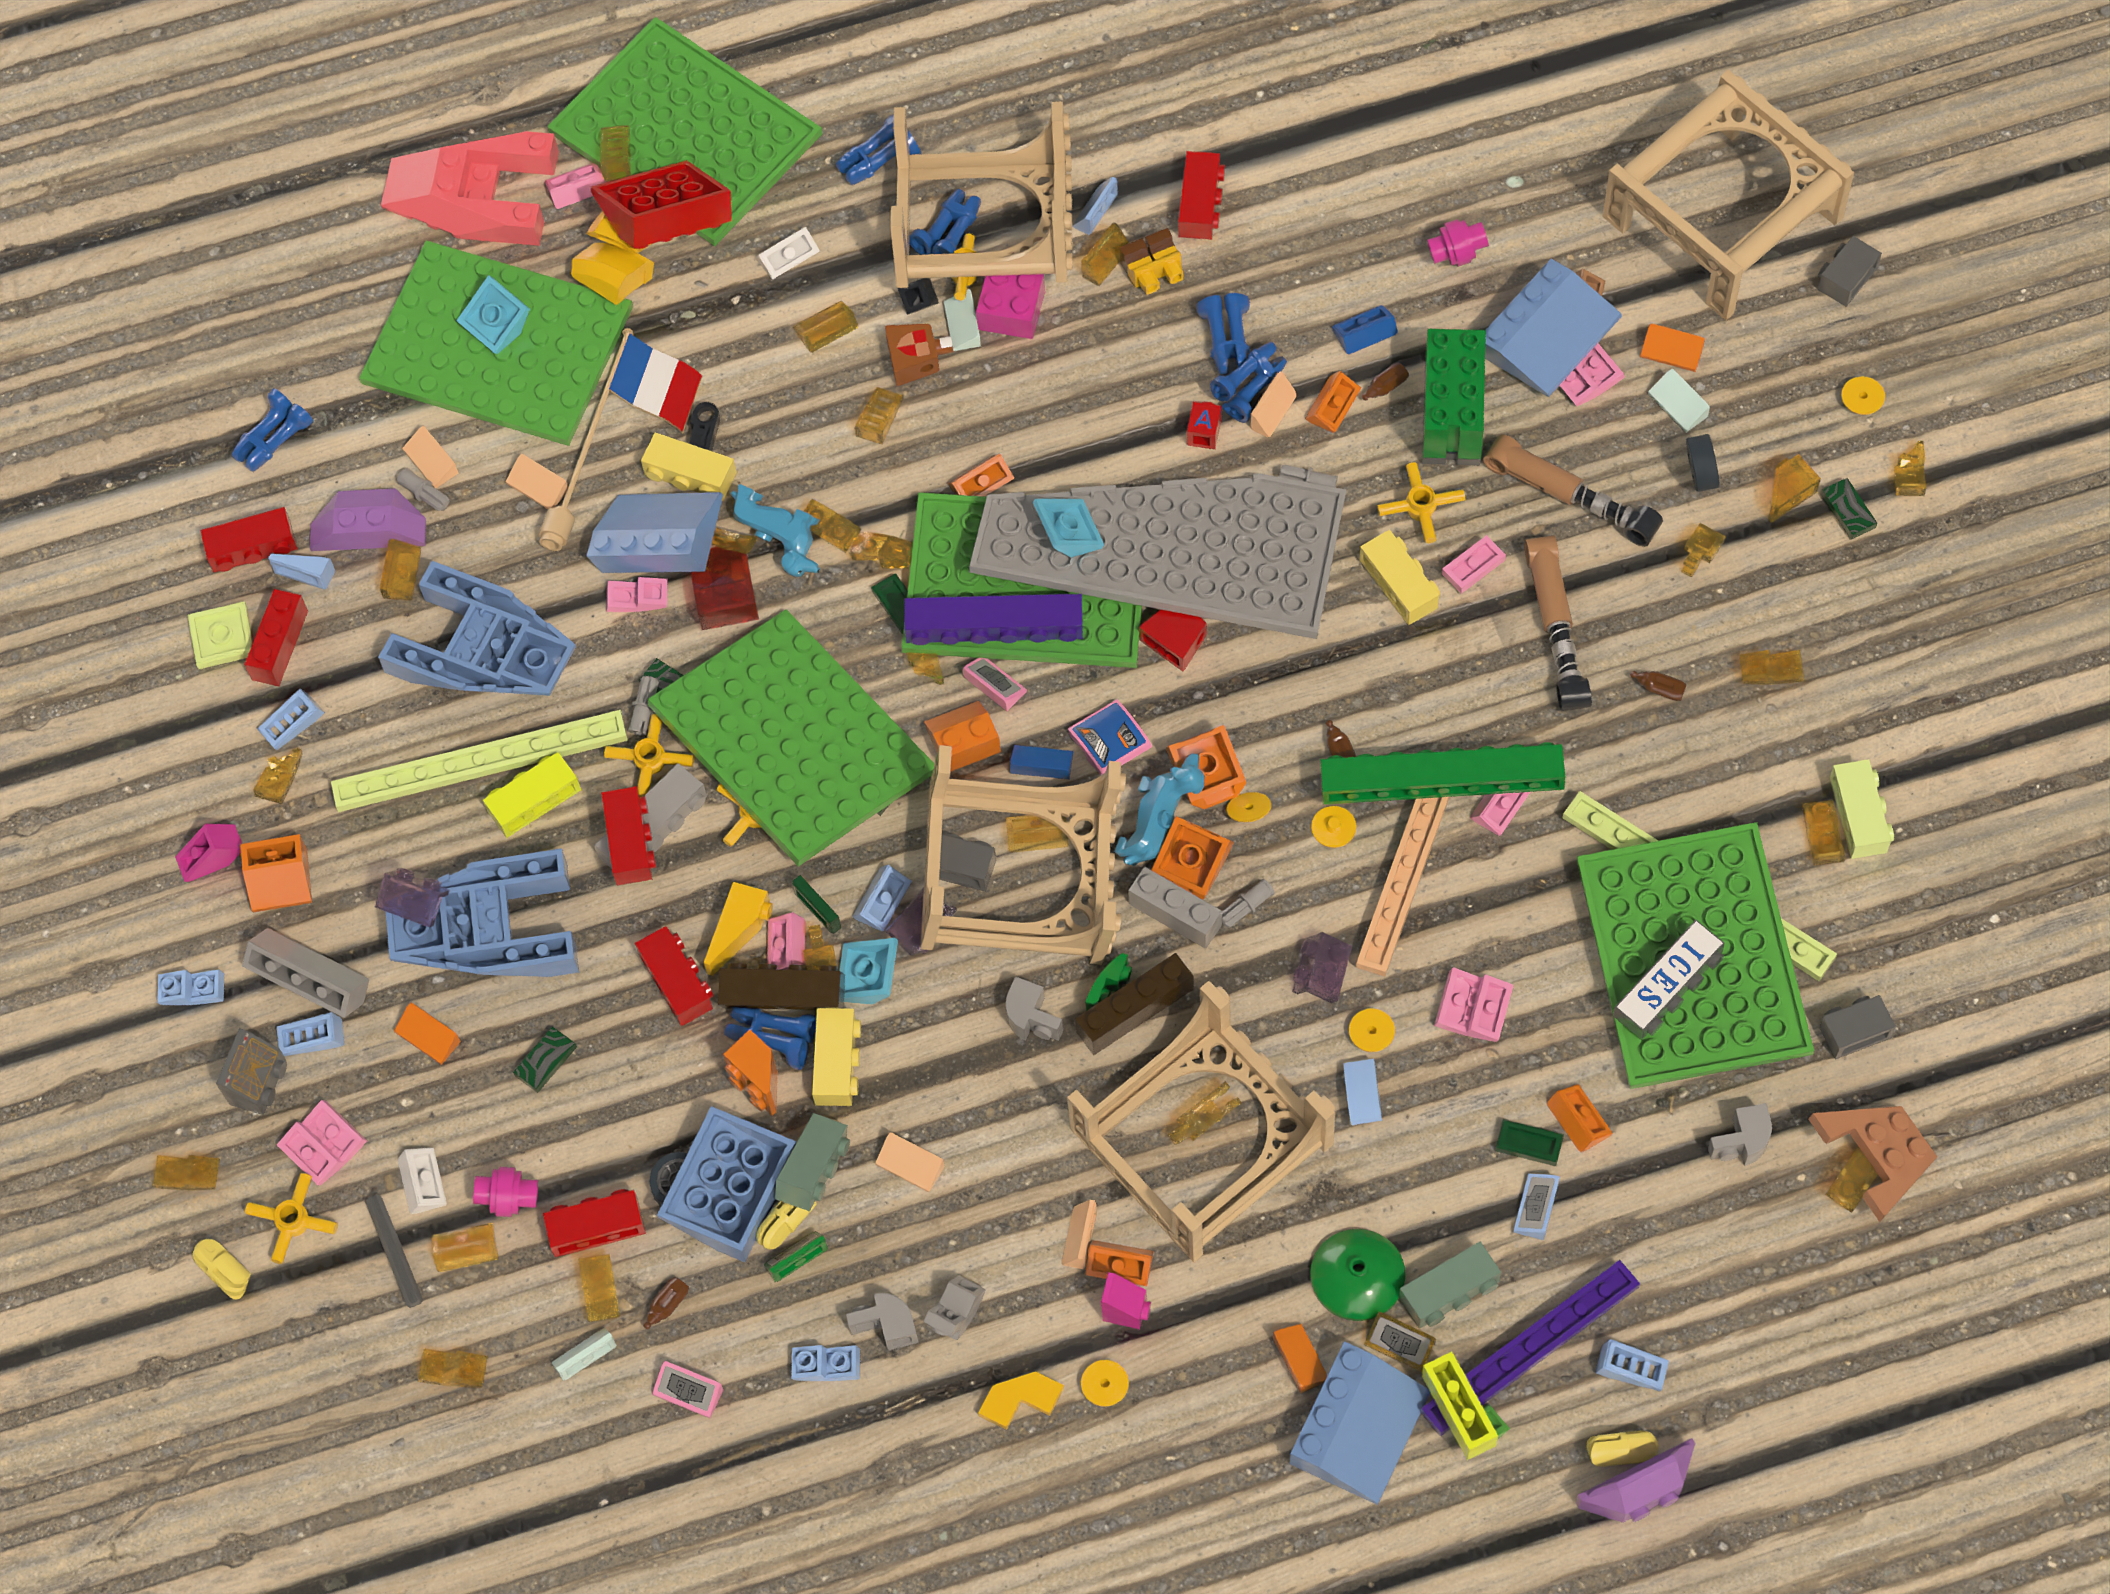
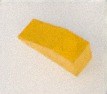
M733 882L704 960L707 974L713 976L761 930L764 920L768 921L770 919L773 903H770L768 891Z

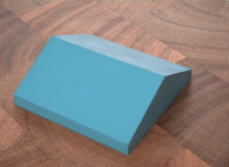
M488 275L456 321L491 351L499 354L521 334L530 308L492 276Z
M1035 499L1033 501L1054 549L1072 558L1103 548L1104 543L1083 499Z
M896 938L843 943L839 971L845 974L844 1002L872 1005L890 997L898 945Z

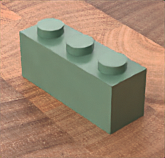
M814 1113L812 1114L776 1179V1200L807 1211L811 1210L815 1201H821L826 1189L825 1183L827 1179L834 1177L839 1157H844L850 1145V1139L847 1138L848 1125Z
M1480 1241L1401 1287L1399 1299L1419 1329L1426 1325L1433 1327L1445 1318L1444 1314L1453 1309L1460 1311L1472 1302L1471 1298L1480 1293L1484 1296L1494 1291L1500 1282L1501 1271Z

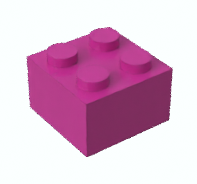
M1044 274L985 276L976 310L978 330L1033 339L1045 295Z

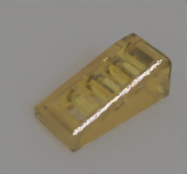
M629 125L601 128L600 167L605 181L631 176ZM623 138L621 140L608 141L609 139Z
M877 387L854 427L856 437L883 445L904 396ZM880 397L893 400V402L891 404L885 401H881L879 399ZM876 406L888 408V411L878 409ZM873 413H874V414L883 416L884 418H883V419H880V418L874 417V416H872V415H873ZM869 421H870V422L879 424V426L876 427V426L870 425V424H868V423H869Z

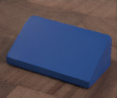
M1383 305L1332 326L1336 337L1347 354L1357 352L1398 333L1395 317Z
M1014 745L1010 760V773L1070 780L1073 751Z

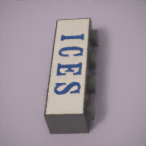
M1695 920L1615 1006L1613 1017L1641 1040L1648 1033L1651 1036L1654 1035L1662 1026L1664 1021L1661 1019L1669 1011L1673 1014L1683 1003L1684 999L1682 996L1688 990L1693 992L1704 980L1702 974L1709 967L1713 970L1724 958L1722 953L1725 943L1699 921Z

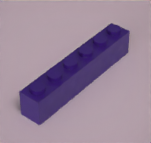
M1082 594L905 598L906 643L926 645L932 642H942L952 645L958 642L983 644L987 641L1014 643L1017 640H1031L1032 642L1039 643L1056 639L1064 642L1083 639Z

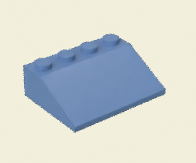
M1550 259L1486 329L1485 359L1549 397L1617 323L1622 314L1576 273L1557 261Z
M721 492L618 495L593 530L587 557L601 573L705 571L723 494Z
M711 1106L657 1217L709 1247L742 1262H746L756 1241V1232L761 1223L767 1218L776 1200V1179L793 1151L796 1141Z
M1344 1341L1290 1453V1465L1378 1505L1421 1414V1408L1425 1405L1430 1395V1390L1377 1356Z

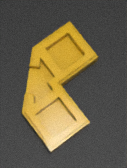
M1036 1371L995 1384L981 1406L978 1416L1006 1430L1021 1402L1050 1416L1064 1390V1385Z

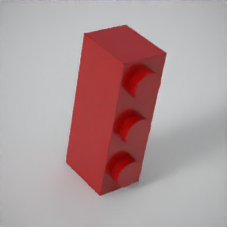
M1186 152L1178 220L1179 237L1212 240L1213 229H1219L1220 212L1215 211L1216 205L1222 204L1223 189L1218 188L1219 181L1224 182L1225 165L1220 164V153Z
M285 507L200 530L206 557L213 573L218 571L226 572L236 566L247 563L255 564L262 559L269 558L270 554L286 555L290 551L298 550L291 520Z
M277 589L273 590L244 664L252 681L280 686L308 614V609L302 595Z
M637 786L601 792L612 872L616 885L653 880L651 869L656 868L654 850L649 851L647 844L648 841H652L650 823H644L643 815L649 814L646 796L640 797Z
M664 926L635 942L638 955L681 1027L713 1009L710 998L714 997L708 983L706 981L700 983L696 974L699 973V969L693 958L690 956L686 959L681 951L685 949V946L677 932L671 934L668 927Z
M620 1189L612 1192L611 1196L603 1198L589 1197L583 1199L580 1204L572 1206L558 1205L551 1208L549 1212L543 1213L548 1240L554 1257L646 1234L635 1190Z

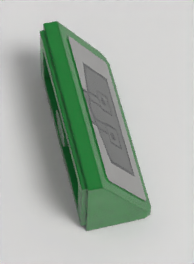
M814 1231L767 1261L764 1267L774 1282H779L827 1251L828 1247L825 1238L819 1232Z

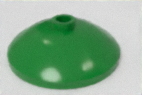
M1348 1229L1332 1235L1318 1248L1311 1265V1284L1319 1302L1332 1314L1346 1320L1367 1321L1380 1317L1397 1303L1400 1288L1405 1285V1266L1398 1249L1384 1236L1366 1229ZM1361 1264L1364 1266V1270L1356 1272L1353 1266Z

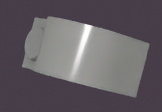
M1015 976L1006 997L1007 1019L1012 1031L1025 1041L1030 1030L1042 1039L1049 1040L1052 1038L1059 1041L1063 1032L1062 1019L1040 1011L1045 999L1044 987Z
M1766 1103L1735 1109L1732 1120L1736 1133L1711 1137L1708 1146L1711 1160L1720 1158L1721 1161H1729L1742 1154L1744 1166L1756 1162L1764 1154L1772 1133V1123Z
M960 1275L948 1282L940 1303L928 1310L924 1322L929 1324L931 1329L937 1334L958 1340L976 1314L986 1289Z
M887 1293L874 1294L876 1306H859L854 1308L852 1313L846 1314L851 1335L882 1327L888 1351L919 1343L910 1309L904 1301L894 1295Z

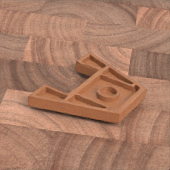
M1902 1106L1813 1113L1808 1119L1826 1144L1850 1133L1884 1183L1867 1190L1862 1195L1879 1222L1937 1158V1155Z

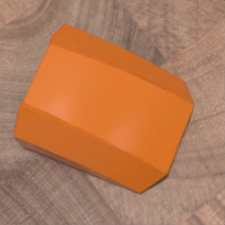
M1224 725L1166 747L1173 767L1181 768L1185 759L1190 754L1199 755V769L1204 773L1205 784L1202 791L1198 794L1186 793L1193 806L1205 810L1238 797L1246 785V779Z
M1176 816L1152 871L1200 899H1205L1234 842Z

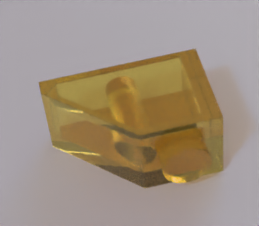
M1799 454L1790 460L1789 458L1782 460L1775 467L1768 516L1771 523L1818 492L1821 478Z

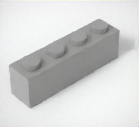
M679 763L645 795L649 814L643 815L644 823H650L652 841L647 842L648 850L656 852L662 846L664 839L671 832L679 830L685 818L692 811L699 810L705 803L707 794L704 784ZM606 833L594 846L598 857L612 868Z
M269 928L253 937L247 943L242 967L343 1018L364 1004L369 978Z

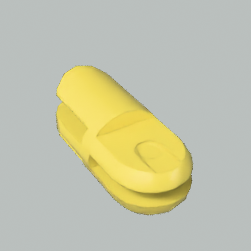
M779 1201L759 1226L756 1232L757 1242L769 1250L777 1248L790 1233L796 1230L814 1209L817 1202L815 1201L811 1210L807 1211Z
M212 1239L199 1241L193 1251V1260L196 1265L230 1298L240 1299L245 1293L251 1273L217 1241Z
M1640 1430L1592 1436L1587 1441L1586 1448L1592 1463L1595 1466L1604 1467L1643 1463L1658 1454L1659 1444L1652 1433Z

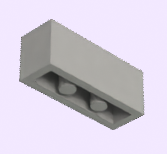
M1146 867L1143 868L1128 890L1129 905L1205 949L1222 926L1221 910Z

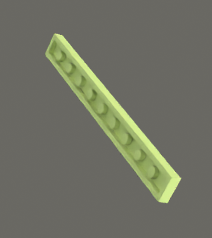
M617 710L331 781L336 808L338 812L535 764L542 758L552 756L557 752L564 757L628 741L621 711Z
M1581 791L1563 813L1564 820L1612 850L1658 841ZM1781 918L1792 964L1820 981L1836 959L1837 953Z

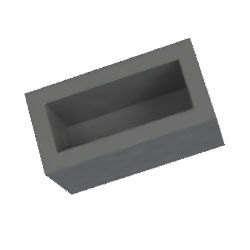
M1852 236L1847 244H1840L1834 254V260L1831 263L1826 262L1819 271L1818 277L1820 282L1818 290L1847 307L1878 269L1882 253L1857 237Z
M942 834L939 880L986 892L996 863L995 848L984 841L970 842L963 840L956 834Z
M1878 995L1872 998L1869 996L1861 997L1855 1000L1851 1006L1844 1009L1835 1007L1828 1010L1824 1014L1819 1028L1836 1060L1891 1039L1896 1026L1881 996Z

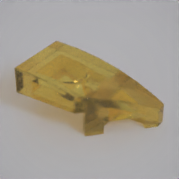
M1918 441L1911 451L1907 454L1902 453L1899 456L1898 463L1894 467L1895 496H1925L1924 441Z
M906 652L909 666L913 667L915 674L920 677L925 675L933 678L938 685L944 684L937 653Z
M293 749V754L279 759L276 756L269 758V766L265 767L253 789L254 796L282 804L297 773L303 755L302 749Z

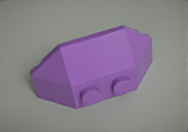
M396 488L338 491L311 523V551L426 545V518Z
M1693 1438L1578 1494L1576 1500L1578 1508L1624 1523L1630 1519L1633 1522H1637L1650 1514L1649 1510L1658 1505L1665 1508L1675 1503L1679 1499L1678 1495L1681 1493L1694 1450L1695 1442Z

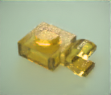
M1699 523L1685 545L1684 550L1690 554L1686 557L1683 563L1685 566L1681 572L1692 577L1702 559L1711 563L1723 545L1726 536Z
M820 924L808 926L812 949L803 950L807 970H819L820 965L837 966L833 945L824 946Z

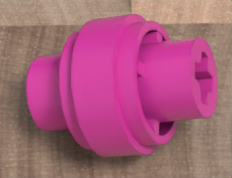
M1458 219L1444 223V227L1440 228L1441 235L1427 240L1434 264L1449 260L1451 266L1457 265V267L1471 263V259L1476 258V250L1489 246L1482 222L1467 226L1465 220L1459 222Z
M499 1167V1170L493 1169L492 1177L475 1176L473 1204L490 1205V1213H496L498 1217H512V1214H519L520 1207L536 1208L538 1180L522 1179V1171H516L515 1167Z

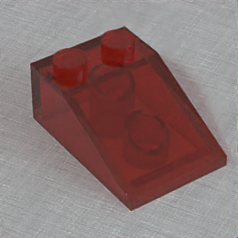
M745 541L710 548L705 571L691 572L702 631L759 620Z

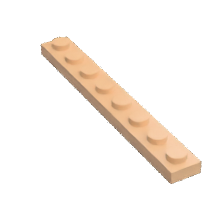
M1450 797L1415 800L1359 954L1356 968L1386 976Z

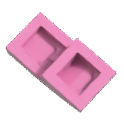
M638 577L637 582L608 581L606 612H640L667 607V579Z

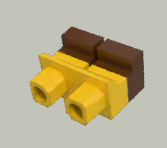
M1168 228L1146 236L1145 242L1141 238L1119 248L1122 267L1135 288L1141 287L1147 295L1156 292L1160 288L1158 279L1166 276L1170 284H1175L1184 279L1181 253L1177 251Z

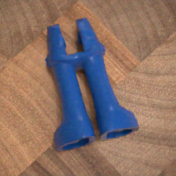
M894 114L886 118L884 125L867 141L859 146H853L837 161V169L841 173H847L846 180L851 185L873 177L874 172L896 156L893 128ZM908 131L910 155L921 154L919 146ZM889 140H892L877 153L868 157L870 153H872L882 144L886 143Z
M958 188L941 204L942 209L928 231L915 229L909 236V244L920 255L953 254L957 250L956 247L963 233L975 221L981 205V199L978 196L972 195L963 205L965 192ZM950 222H955L945 239L940 240Z
M1229 293L1224 297L1231 341H1226L1221 297L1219 295L1209 296L1199 301L1196 305L1199 317L1207 319L1209 322L1213 347L1210 351L1211 358L1214 359L1220 375L1227 374V359L1235 358L1237 367H1239L1247 360L1250 353L1249 346L1245 341L1242 319L1243 314L1247 313L1250 308V300L1244 294Z
M1268 342L1258 349L1251 351L1247 360L1228 376L1219 375L1210 382L1213 396L1218 401H1226L1222 405L1223 410L1238 422L1245 423L1250 419L1252 408L1249 402L1271 383L1276 374L1282 372L1287 364V360L1283 356L1271 362L1268 361L1277 350L1273 342ZM1254 372L1256 376L1235 394L1236 388Z
M275 388L267 396L270 405L267 415L257 426L240 437V441L232 452V457L236 461L243 462L246 460V468L252 472L272 459L273 453L297 431L308 428L314 422L306 410L298 404L294 403L292 405L289 399ZM287 417L282 426L267 441H264L263 439Z
M734 1007L732 1009L731 1017L751 1027L746 1028L735 1024H727L724 1030L725 1036L737 1042L748 1030H751L769 1048L783 1053L791 1068L802 1070L808 1055L807 1042L812 1043L816 1036L817 1016L806 1014L800 1017L771 1015L757 1008ZM762 1028L787 1032L797 1038L762 1032Z

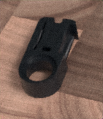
M702 402L695 407L690 422L692 432L688 444L709 451L713 450L720 424L719 410L715 404ZM710 411L715 416L711 421L703 422L699 419L700 414Z

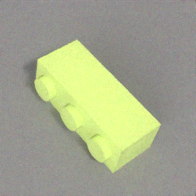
M1869 759L1833 765L1830 781L1851 859L1887 853L1890 843L1894 841V832L1892 825L1886 823L1884 816L1887 811L1884 797H1879L1878 794L1879 777L1876 769L1872 770Z

